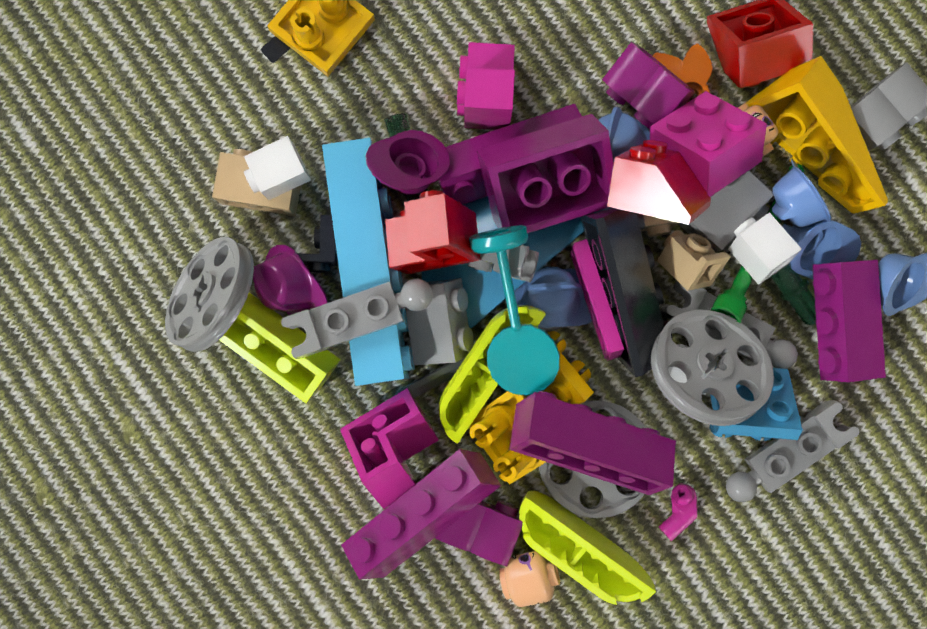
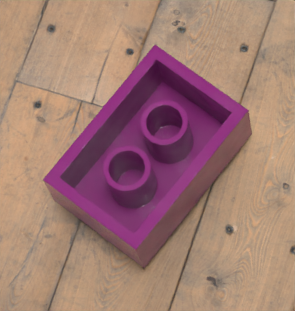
M593 114L477 149L492 217L498 228L524 225L527 228V233L609 208L607 203L614 165L609 130Z

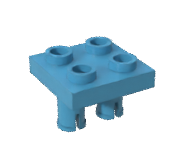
M773 368L774 382L770 397L753 416L735 425H710L711 432L718 437H722L725 434V438L740 435L751 436L756 440H761V437H763L764 441H768L771 438L798 440L803 429L788 369ZM736 385L737 392L743 399L754 401V396L749 388L744 385ZM710 394L713 410H719L718 400Z

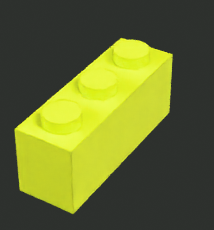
M248 293L247 299L236 320L219 340L304 403H307L322 388L341 359L327 349L304 358L295 359L291 354V350L305 341L306 334L299 328L290 329L283 327L281 320L284 317L274 310L267 308L258 298Z

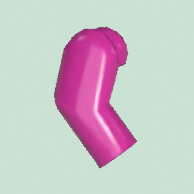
M684 483L677 484L672 489V515L658 526L671 542L691 525L698 515L696 492L690 485Z

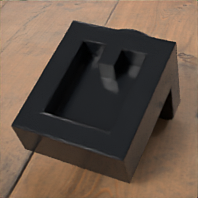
M320 215V226H315L314 246L316 249H320V254L298 253L310 272L327 273L330 272L331 266H339L332 215Z

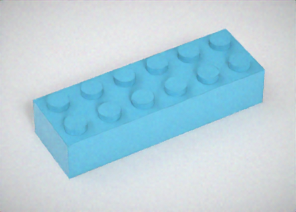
M370 138L322 145L343 298L389 281L396 294L401 292V288L404 285L402 273L389 268L385 220L394 218L393 207L387 188L382 187V183L372 175L366 164L365 155L369 146L373 144ZM404 308L400 309L404 322L349 341L355 386L410 379L409 371L415 370V365L413 363L411 347L405 346L403 332H409Z

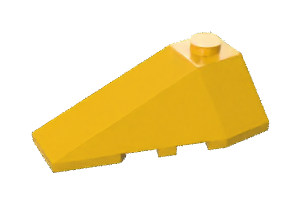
M822 56L790 69L745 102L749 107L754 105L761 106L777 127L778 135L770 142L771 145L776 142L792 155L789 159L790 162L793 158L796 164L804 165L819 178L818 185L852 214L886 206L888 198L842 85Z

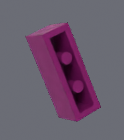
M878 260L813 264L820 380L856 382L886 378Z

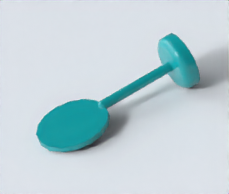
M524 225L488 230L469 237L471 249L475 253L487 254L496 252L511 326L502 329L492 339L487 351V366L492 378L503 389L516 395H531L534 392L545 390L554 381L560 368V353L555 341L545 330L531 324H521L506 250L519 247L527 242L528 233Z

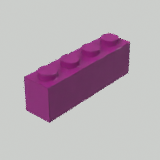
M574 103L446 146L450 165L447 173L437 180L441 191L454 200L459 201L462 205L487 197L477 149L582 117L577 106Z
M534 392L516 404L509 450L647 495L673 487L676 440L661 436L659 431L627 424V421L621 417L604 416L592 412V408L583 404H569L558 400L554 394L549 392Z
M459 449L342 543L341 546L359 580L384 578L498 489L501 484L480 452Z

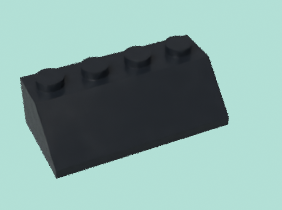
M609 207L580 216L624 347L621 356L617 359L635 377H639L652 369V347L657 336L668 321L666 318L662 319L659 305L664 303L663 294L658 282H653L650 270L655 265L653 253L648 244L644 245L641 230L645 229L643 214Z

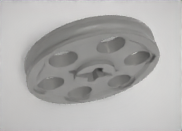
M219 237L206 244L190 260L176 282L166 310L165 331L171 343L183 347L190 352H200L215 344L232 326L247 299L253 279V257L246 246L237 243L232 238Z
M711 310L683 312L672 318L665 325L652 347L651 366L660 390L678 410L699 422L715 426H730L741 423L753 416L767 402L772 392L774 373L765 347L751 330L728 315ZM705 326H713L718 329L722 335V340L711 338L705 331ZM671 333L683 335L687 339L689 347L683 348L676 345L671 338ZM737 351L748 353L753 358L754 366H748L741 362ZM721 354L723 357L716 364L715 370H712L705 379H702L701 376L709 368L708 364ZM669 367L681 369L686 375L687 382L680 383L675 381L669 374ZM736 385H744L749 388L754 396V401L743 399L738 394ZM702 394L713 395L718 400L720 409L712 410L708 408L702 401Z
M585 401L582 403L592 408V412L605 409L611 416L625 419L627 424L638 428H646L638 417L620 405L606 401ZM546 462L539 466L542 481L553 498L567 510L580 516L589 518L612 517L627 511L644 496V493L634 490L631 493L622 494L617 490L616 484L571 470L570 478L566 482L555 483L550 478L549 473L553 464ZM588 486L597 487L601 493L600 502L593 508L584 507L580 502L581 491Z

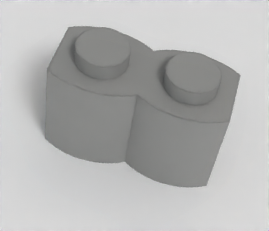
M907 62L891 72L851 105L868 151L879 147L881 150L886 149L902 136L898 131L906 123L913 126L927 116V85Z

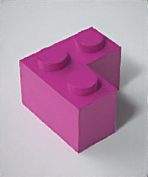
M469 42L468 56L460 55L459 79H466V81H458L457 116H464V128L497 130L510 125L513 111L515 45Z
M407 388L340 429L362 484L383 509L416 485L406 460L439 440L425 413Z

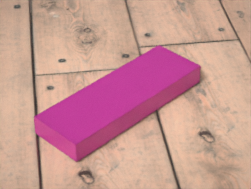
M585 239L574 242L571 259L579 283L584 291V298L604 358L607 361L621 356L624 347L588 241Z

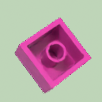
M705 91L651 125L650 140L667 143V149L679 151L711 197L762 162L767 123Z

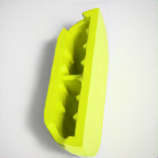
M517 305L521 324H531L538 327L546 315L539 308ZM507 308L497 313L490 320L441 395L439 402L440 421L447 436L457 444L498 385L492 378L487 366V351L492 339L502 329L511 326Z
M532 490L526 493L520 505L519 520L523 521L521 529L523 538L533 550L608 603L617 605V601L631 602L639 599L643 602L656 592L655 585L648 573L627 552L549 496Z

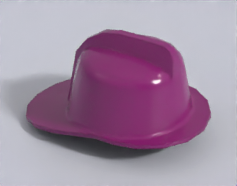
M417 130L404 131L377 141L369 146L365 155L366 164L372 175L388 188H393L404 194H417L425 191L432 183L447 173L450 165L449 153L443 143L433 135Z
M274 246L269 250L265 261L254 266V290L260 302L267 308L286 311L290 316L328 303L327 296L319 282L307 269L295 250L289 246Z

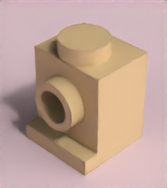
M676 230L665 240V248L657 261L687 291L711 286L731 256L726 252L716 253L711 248L710 242L701 235L695 233L685 235L681 230Z

